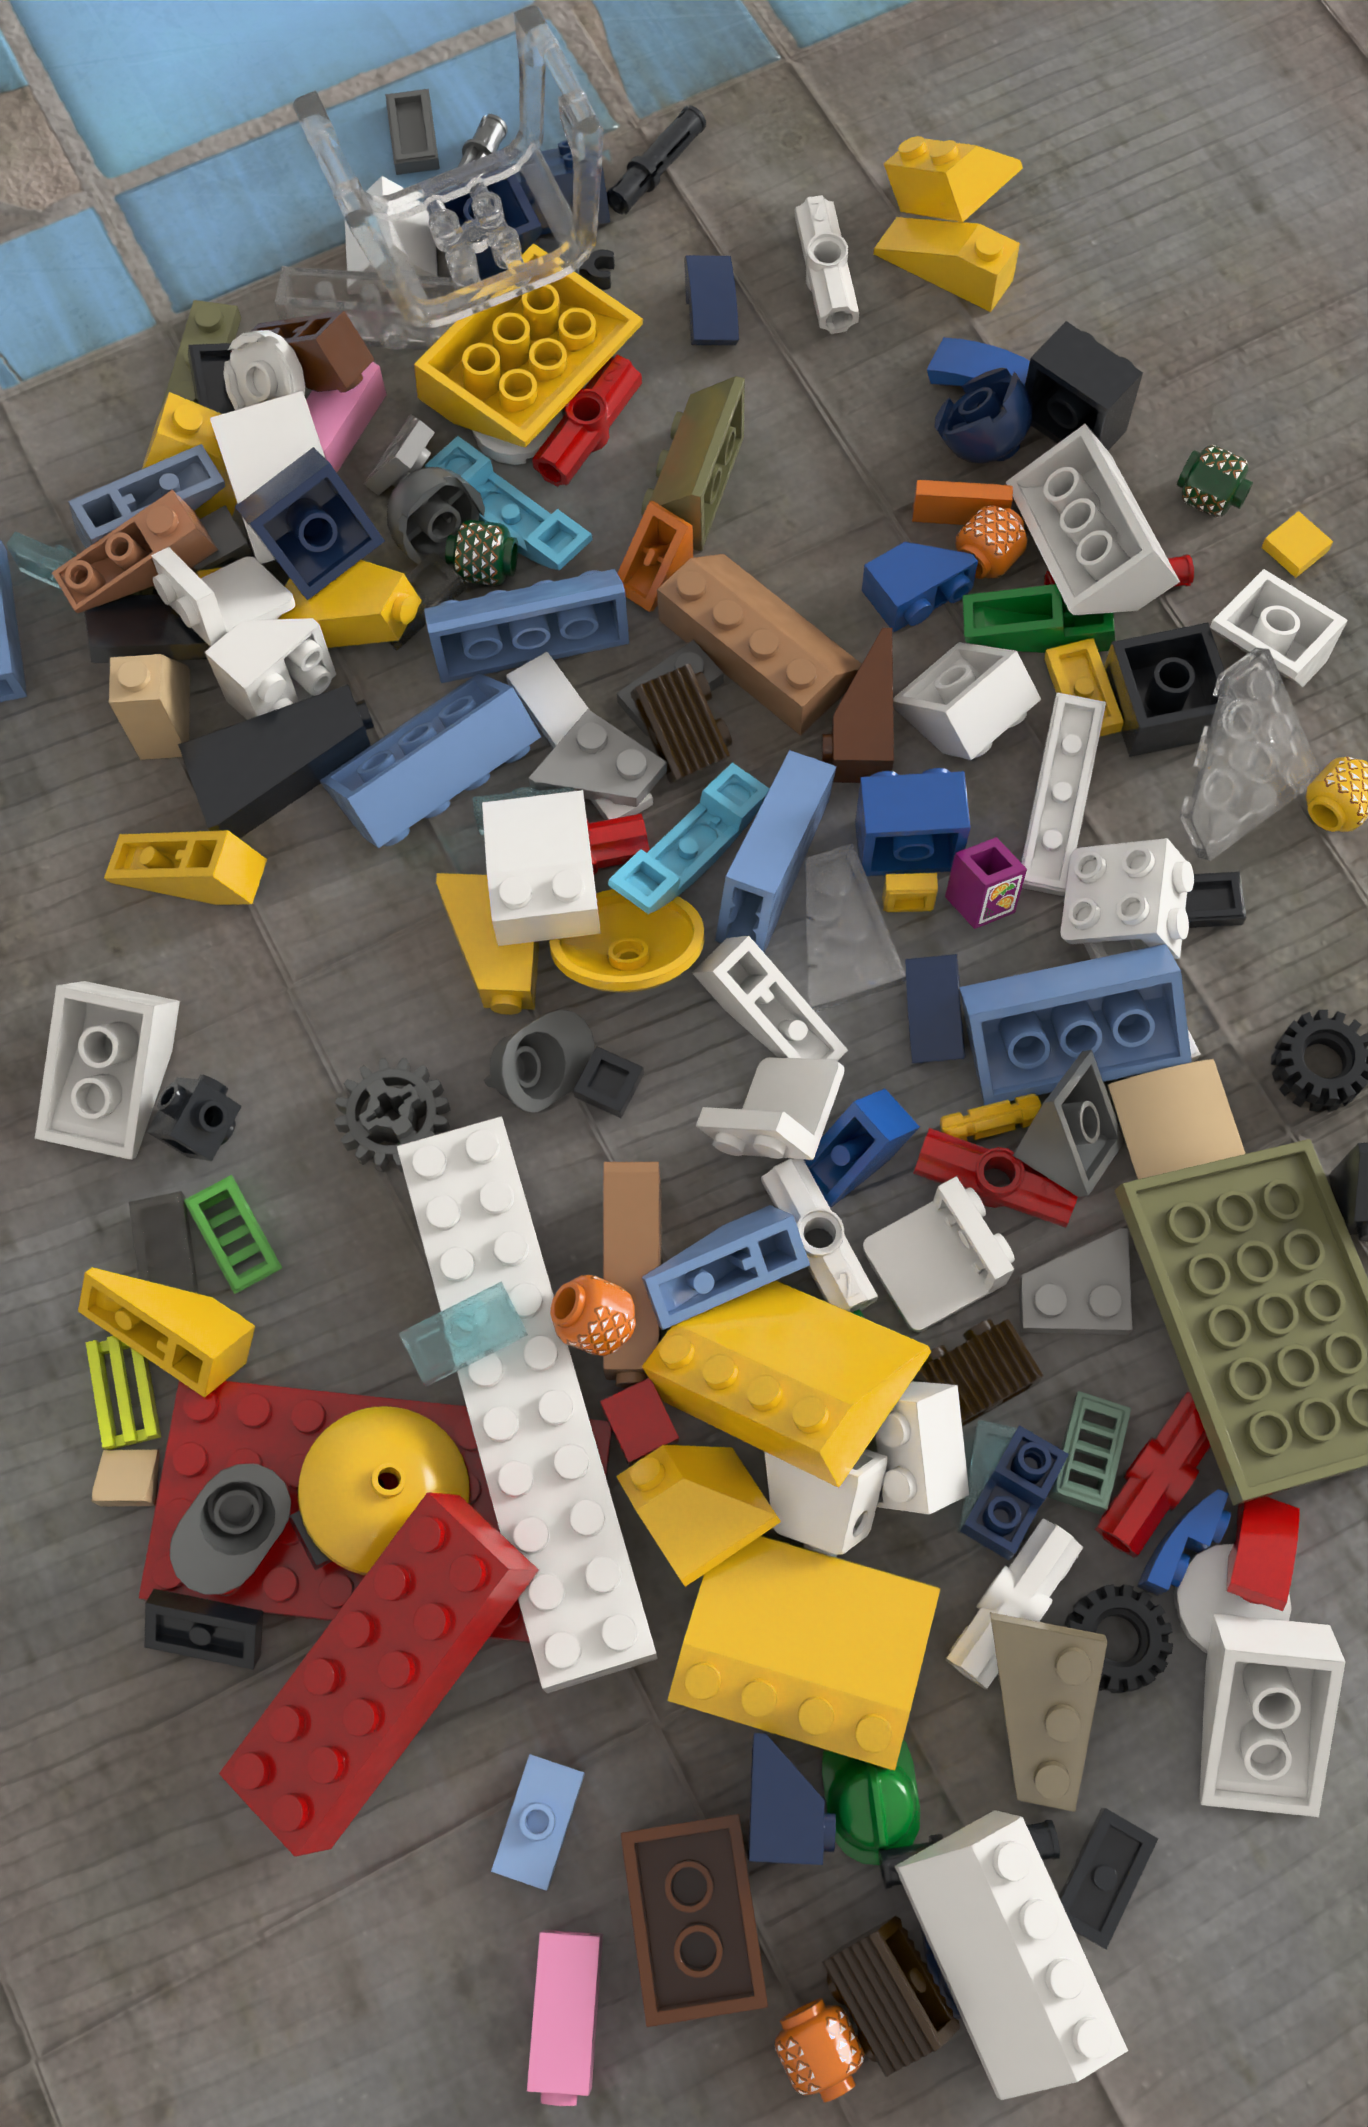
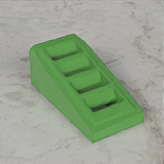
M232 1175L184 1200L234 1294L283 1269ZM232 1197L236 1204L235 1206L209 1220L206 1218L203 1211ZM239 1215L243 1217L245 1224L217 1238L213 1229ZM249 1233L252 1234L256 1242L227 1257L223 1247ZM260 1251L262 1252L265 1261L239 1275L236 1274L232 1266Z

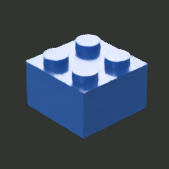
M933 768L921 774L899 775L892 771H882L870 777H861L855 819L860 877L882 876L886 874L951 872L955 853L966 848L971 828L964 771L950 772L943 768Z

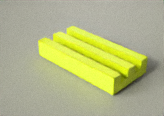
M114 1336L107 1337L106 1341L98 1342L93 1340L85 1342L102 1448L113 1450L161 1438L148 1359ZM131 1348L144 1423V1429L137 1431L123 1350ZM110 1353L123 1432L121 1435L116 1433L104 1354Z

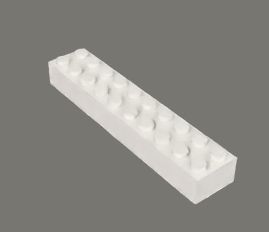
M502 1116L397 1146L500 1533L539 1569L518 1600L542 1689L546 1693L554 1692L658 1659L568 1345L556 1335L550 1311L554 1295Z

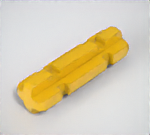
M1031 1093L1015 1097L1016 1103L1010 1104L1009 1100H1004L968 1109V1115L962 1116L961 1112L945 1115L940 1118V1131L968 1141V1136H973L974 1140L1016 1130L1015 1124L1019 1123L1022 1128L1028 1127L1033 1122L1042 1104L1038 1096Z

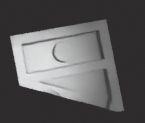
M412 414L409 415L364 482V485L379 496L391 485L396 487L402 478L411 472L421 469L431 454L425 447L435 432Z
M587 709L530 775L529 783L531 788L540 792H545L546 787L568 791L583 790L584 799L596 800L605 798L614 804L637 807L667 772V762Z
M1128 1228L1115 1230L1022 1274L1019 1279L1020 1333L1129 1335L1133 1327Z

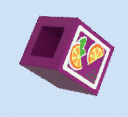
M997 837L955 853L945 898L974 929L1016 912L1027 868Z

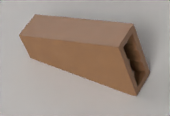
M604 1162L603 1279L624 1288L631 1295L635 1306L636 1320L635 1329L630 1339L617 1351L603 1356V1369L606 1380H616V1386L620 1388L631 1387L648 1378L642 1365L661 1341V1328H659L642 1280L644 1275L661 1265L662 1188L659 1162Z

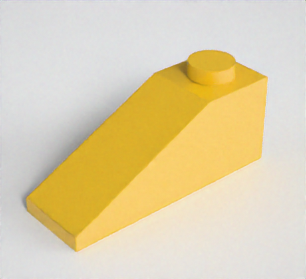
M896 217L874 247L873 254L991 312L1013 281L1020 243L978 223Z
M228 830L119 834L104 879L113 884L214 905L253 904L267 859Z
M93 1267L84 1274L78 1312L201 1396L206 1397L247 1363L255 1325L213 1297Z

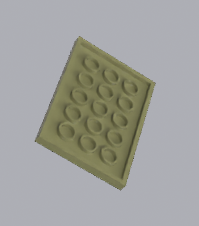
M1311 1139L1125 1182L1114 1191L1233 1506L1368 1467V1277Z

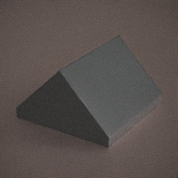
M1092 1050L1080 1053L1044 1101L1013 1154L1014 1157L1078 1197L1089 1196L1124 1144L1120 1127Z

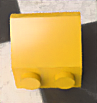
M922 136L911 137L902 142L898 147V151L884 163L900 212L964 222L1023 169L1021 160L977 145L956 143L953 140L924 139Z
M169 392L158 416L142 469L202 444L224 479L225 487L197 508L195 512L199 519L226 505L231 516H233L237 500L210 421L211 417L221 415V413Z

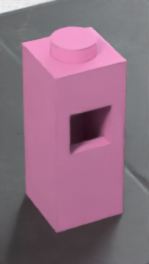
M374 362L361 373L363 380L353 389L344 393H340L339 390L323 392L312 390L306 399L325 458L336 472L339 471L386 397L380 366Z
M543 1930L540 1932L527 2091L541 2092L542 2104L576 2106L578 2095L588 2096L592 2089L603 1934Z

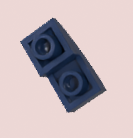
M686 255L684 258L686 304H689L691 345H736L739 341V326L731 256Z
M958 954L905 959L912 1063L965 1059Z
M1019 1425L960 1532L1010 1561L1022 1542L1039 1507L1045 1501L1069 1454Z

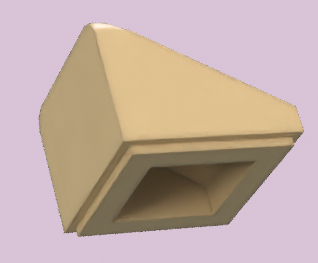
M103 1450L92 1490L91 1502L101 1507L156 1506L160 1451Z

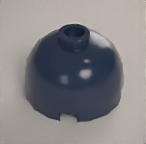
M998 368L987 371L961 386L966 394L955 404L949 397L935 416L934 427L943 441L957 457L967 462L989 463L1009 459L1019 450L1020 443L1024 440L1032 423V402L1022 381L1015 372L1011 376L1007 368Z

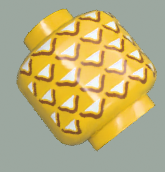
M1351 757L1335 758L1308 785L1305 795L1308 813L1319 827L1331 832L1354 831L1367 820V761Z

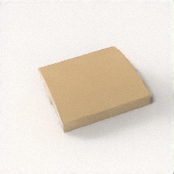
M1214 1059L1163 1068L1108 1084L1137 1179L1246 1154Z

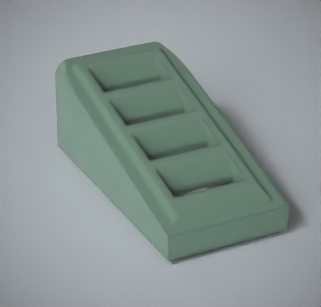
M1080 1391L1076 1393L1061 1450L1069 1455L1047 1498L1099 1515L1107 1511L1131 1408ZM1085 1410L1115 1419L1113 1429L1083 1420ZM1080 1431L1109 1440L1107 1449L1078 1440ZM1075 1451L1104 1460L1102 1469L1073 1460ZM1070 1471L1098 1480L1096 1489L1069 1481Z

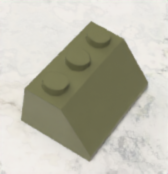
M734 376L690 394L684 412L677 411L674 416L670 434L673 442L670 450L663 449L659 456L656 468V477L659 479L655 489H647L642 503V516L648 503L654 501L693 525V549L701 552L703 551L744 438L745 378Z

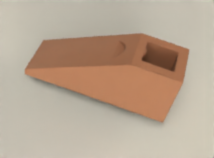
M171 490L54 570L52 574L76 613H81L154 586L153 577L157 576L158 573L151 555L169 547L190 569L212 555L218 548L196 512Z

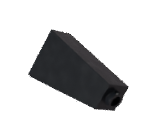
M347 684L178 744L209 831L228 830L240 839L321 784L320 780L370 747L366 730L374 728V724L365 700L355 702Z

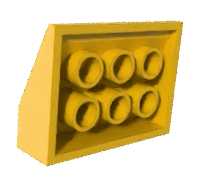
M533 243L414 364L417 397L453 424L526 448L643 325V318Z
M775 1280L671 1326L644 1362L642 1368L653 1382L658 1394L665 1403L839 1488L930 1355L931 1350L928 1345Z
M761 1535L704 1574L682 1644L667 1701L895 1771L940 1588Z

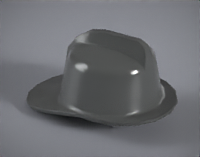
M557 1009L545 1013L522 1027L516 1033L506 1036L494 1047L490 1058V1075L484 1079L485 1084L488 1087L496 1088L501 1095L522 1111L537 1113L546 1109L552 1103L574 1090L595 1050L592 1031L585 1020L573 1011Z
M236 1464L216 1474L207 1482L188 1508L171 1538L170 1561L175 1575L189 1589L205 1595L224 1594L241 1586L254 1573L282 1533L290 1517L291 1498L285 1482L273 1470L259 1464Z

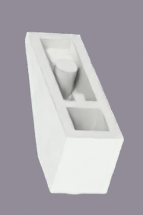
M750 936L726 938L692 972L720 1006L778 1058L835 1059L838 1061L848 1051Z

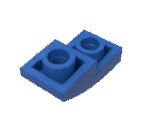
M943 337L927 368V373L931 384L963 386L969 380L987 371L1007 368L1011 376L1015 372L1025 386L1030 361L1015 353L989 344Z
M1220 1489L1216 1490L1178 1519L1154 1550L1138 1582V1588L1159 1596L1168 1591L1170 1585L1179 1587L1190 1562V1555L1183 1553L1184 1547L1199 1553L1210 1547L1211 1542L1217 1544L1221 1542L1231 1517V1512L1224 1510L1229 1493Z

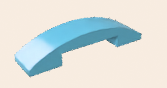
M459 436L425 464V468L439 467L448 469L465 479L480 493L485 506L484 517L479 513L478 521L504 524L509 529L511 537H515L518 540V553L538 564L560 571L593 540L592 534L559 509L550 514L493 471L491 460Z
M732 762L702 791L700 803L647 853L640 849L609 879L608 886L647 914L662 908L690 887L730 847L758 813L770 788Z

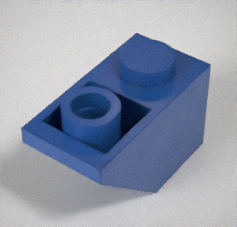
M903 542L864 565L862 592L887 625L892 628V631L896 632L908 624L910 626L920 624L929 617L934 609L948 601L955 603L963 599V595H967L973 588L978 560L970 553Z

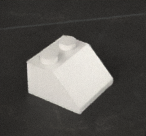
M1263 569L1213 619L1210 628L1242 651L1250 654L1299 686L1304 687L1327 662L1348 620Z
M958 642L893 698V707L943 754L972 760L985 754L992 747V742L1004 731L1021 723L1026 718L1027 711L1041 700V697L1017 651Z

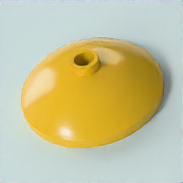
M611 889L596 893L601 934L549 940L552 959L559 970L566 976L592 989L626 993L655 988L678 977L700 956L704 946L705 935L703 921L698 911L681 897L677 896L662 908L647 914L617 891Z
M388 1406L371 1407L352 1412L340 1418L325 1429L316 1439L301 1469L298 1485V1504L303 1524L320 1551L339 1566L349 1571L366 1575L427 1492L460 1495L468 1503L469 1479L459 1449L449 1435L436 1423L408 1409ZM382 1473H392L398 1479V1486L392 1490L384 1489L378 1483V1476Z

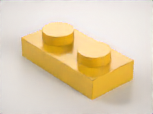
M1094 638L1047 649L1044 660L1055 692L1105 701L1106 706L1099 737L1121 732L1124 721Z

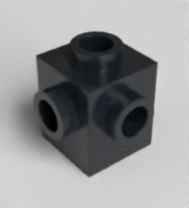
M200 1075L198 1079L177 1077L175 1082L168 1085L160 1095L157 1103L159 1110L147 1133L188 1158L212 1161L219 1147L226 1143L233 1134L236 1126L235 1118L242 1106L226 1096L229 1089L225 1085L206 1075Z

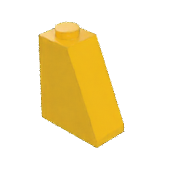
M360 560L309 600L305 599L289 578L285 587L293 594L295 607L282 614L278 619L313 618L320 624L327 648L399 641L407 625L415 618L422 600L404 573Z
M437 873L436 884L443 906L483 1007L491 1008L492 1011L505 1015L518 1014L522 1009L535 1010L540 941L498 946L492 924L487 875Z

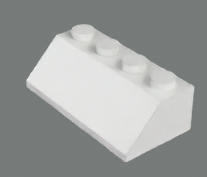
M1086 423L1006 481L1007 485L1013 486V498L1068 610L1073 615L1138 611L1180 582L1113 457Z
M994 1810L895 1865V1869L997 2098L1004 2100L1076 2083L1128 2051L1023 1817Z

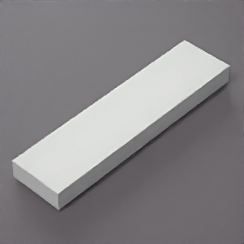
M548 652L543 653L506 675L508 685L514 688L523 706L553 748L589 709ZM650 793L637 807L614 804L605 798L591 800L604 820L636 815L653 805V797Z
M1056 693L1021 863L1027 868L1022 886L1024 889L1065 897L1070 856L1077 849L1106 706L1105 701Z

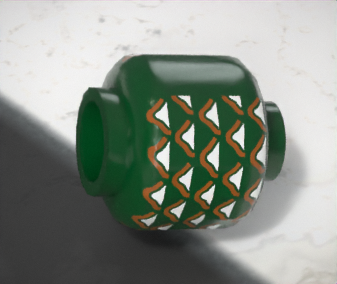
M1209 445L1201 452L1194 450L1191 453L1179 476L1177 486L1182 488V500L1184 503L1219 518L1225 515L1231 506L1238 509L1242 507L1253 482L1245 479L1248 472V463L1244 458L1216 445Z
M465 520L459 526L456 535L448 536L445 560L447 564H453L455 575L459 581L468 584L497 587L503 584L507 576L513 577L515 574L518 559V540L515 537H511L509 529L504 524Z

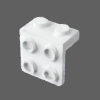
M169 547L151 555L158 573L157 576L153 577V583L159 596L165 604H169L180 615L187 627H192L210 647L241 620L278 619L282 614L295 607L293 594L254 557L241 558L209 575L199 578Z
M1168 838L1075 849L1071 853L1060 931L1061 937L1068 944L1141 939L1148 947L1166 944L1174 959H1180L1182 939L1187 937L1189 930L1188 916L1185 911L1187 892L1192 890L1194 884V874L1190 862L1183 858Z
M765 1058L757 1067L743 1108L703 1107L696 1127L713 1139L712 1145L716 1149L729 1155L814 1160L844 1075V1066L835 1059Z
M957 1176L938 1186L932 1202L868 1236L863 1243L865 1256L905 1323L914 1332L926 1330L1007 1284L1014 1271L1011 1263L1015 1261L1009 1244L1000 1233L992 1234L982 1218L986 1215V1211L978 1194L971 1187L964 1189Z

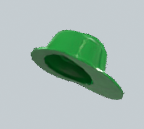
M903 1739L895 1771L824 1749L822 1756V1779L827 1813L835 1814V1842L842 1851L862 1864L879 1865L878 1849L884 1848L886 1850L913 1845L920 1829V1803L914 1763L906 1741Z

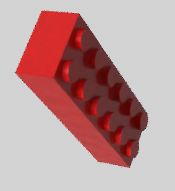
M427 1492L219 1772V1775L294 1857L332 1849L539 1569L460 1495Z

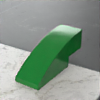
M1056 584L963 595L965 643L1021 652L1046 653L1047 649L1094 638L1098 652L1109 651L1111 643L1116 641L1114 612L1073 615L1068 610Z

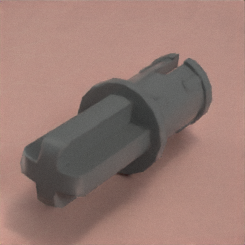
M494 114L482 117L473 138L467 140L463 145V157L453 174L454 179L496 162L495 154L508 132L506 123L500 117Z

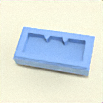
M529 1754L491 1872L546 1891L549 1889L585 1776L584 1772Z

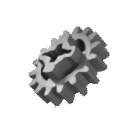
M381 1058L379 1061V1071L372 1073L365 1065L360 1067L363 1080L359 1084L348 1079L344 1082L350 1097L336 1098L335 1104L339 1111L346 1115L334 1119L338 1131L346 1133L341 1138V1141L347 1151L357 1148L355 1156L360 1164L364 1165L374 1157L375 1166L379 1172L386 1170L389 1161H395L400 1172H403L397 1146L434 1136L436 1132H448L450 1129L449 1122L441 1115L451 1111L448 1099L439 1097L444 1091L439 1079L428 1082L430 1074L427 1067L421 1065L412 1073L408 1060L402 1058L398 1063L397 1069H391L386 1058ZM391 1085H402V1086H405V1087H403V1088H397V1087H392ZM370 1097L367 1110L360 1114L363 1104ZM392 1109L401 1115L394 1121L385 1115ZM426 1115L422 1128L416 1133L418 1120ZM383 1141H387V1142L398 1143V1144H397V1145H381L380 1143H382Z

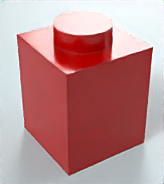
M649 1378L600 1401L601 1408L629 1467L662 1445H675L679 1443V1436L653 1382Z

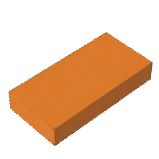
M917 480L912 522L966 525L984 506L1011 509L1013 486Z

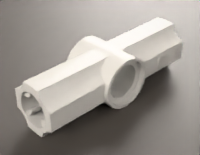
M823 195L807 197L804 203L795 207V220L806 265V284L808 289L812 291L819 327L828 330L830 334L846 332L850 326L859 321L858 305L847 263L848 245L845 239L841 237L834 202L824 199Z
M789 1159L774 1166L772 1170L763 1175L761 1182L774 1206L794 1216L810 1263L807 1268L824 1300L851 1313L858 1309L863 1311L870 1304L877 1301L878 1296L844 1235L842 1220L836 1213L831 1211L803 1159ZM812 1229H824L832 1236L833 1243L825 1248H815L808 1244L804 1236Z
M1043 1518L1010 1566L1007 1567L1005 1565L986 1590L976 1606L979 1608V1611L949 1650L950 1653L945 1660L967 1679L986 1690L998 1674L990 1612L1040 1622L1053 1601L1049 1597L1060 1581L1067 1575L1073 1563L1079 1557L1078 1555L1083 1546L1064 1529Z

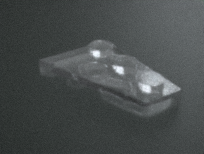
M853 843L805 858L809 1006L817 1013L905 984L906 973Z

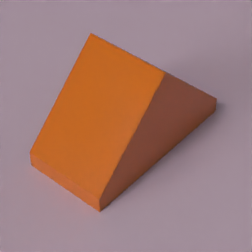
M654 501L648 503L617 573L624 585L625 596L648 612L654 611L658 606L657 589L690 558H693V525Z

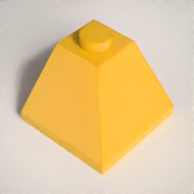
M662 1445L616 1476L634 1509L685 1587L781 1522L732 1447Z

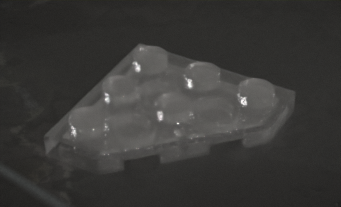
M1256 647L1220 673L1217 678L1213 696L1219 698L1211 727L1204 726L1194 762V767H1198L1199 771L1192 797L1185 796L1180 818L1198 858L1213 860L1307 790L1308 785L1320 773L1272 654L1266 648Z

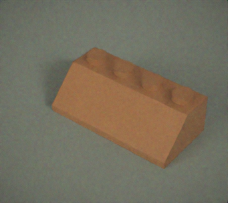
M725 554L690 558L657 589L659 621L687 644L694 640L725 675L800 736L848 690L862 665Z

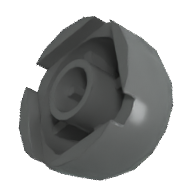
M439 467L422 468L402 478L393 489L387 503V526L398 548L416 564L427 567L425 564L437 563L440 567L450 565L445 560L448 536L456 535L459 526L465 520H479V513L484 517L485 506L480 493L457 473Z

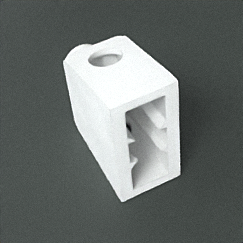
M865 1449L838 1488L765 1452L770 1506L781 1521L773 1527L777 1534L804 1543V1548L833 1557H837V1554L846 1553L868 1536L872 1527L887 1466V1456Z

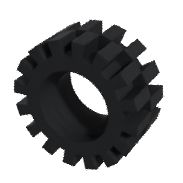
M1318 1010L1314 1017L1308 1012L1301 1015L1297 1022L1294 1020L1274 1047L1276 1050L1271 1056V1065H1277L1272 1072L1274 1082L1281 1079L1284 1082L1279 1089L1280 1092L1286 1096L1292 1091L1297 1096L1292 1102L1293 1104L1301 1107L1305 1101L1310 1102L1309 1111L1319 1112L1323 1106L1327 1107L1328 1112L1334 1111L1342 1103L1346 1106L1352 1102L1368 1084V1032L1362 1036L1357 1034V1030L1362 1024L1355 1019L1349 1026L1344 1024L1343 1021L1346 1014L1339 1011L1332 1018H1328V1010ZM1314 1044H1323L1332 1048L1342 1060L1341 1073L1333 1078H1322L1309 1070L1304 1061L1306 1048Z
M1114 1584L1093 1590L1081 1598L1073 1606L1072 1612L1066 1617L1064 1625H1067L1068 1628L1096 1633L1102 1620L1107 1617L1118 1616L1128 1620L1137 1631L1139 1639L1138 1648L1131 1659L1124 1662H1116L1105 1657L1099 1691L1108 1690L1111 1693L1121 1694L1149 1685L1156 1680L1155 1677L1159 1673L1164 1672L1168 1665L1165 1662L1167 1655L1172 1654L1173 1643H1169L1168 1637L1169 1634L1173 1633L1171 1623L1165 1624L1162 1617L1166 1612L1160 1604L1155 1606L1150 1601L1152 1596L1145 1591L1140 1593L1134 1591V1586L1123 1584L1120 1587H1115Z

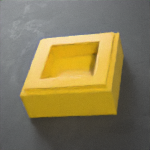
M1298 511L1264 539L1261 548L1291 575L1297 578L1330 550L1333 541Z
M937 873L886 874L882 893L883 911L924 912L934 910L938 892Z

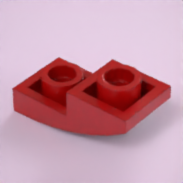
M1266 1496L1238 1504L1236 1540L1228 1556L1227 1592L1238 1595L1250 1603L1263 1604L1283 1612L1287 1604L1295 1564L1300 1508Z

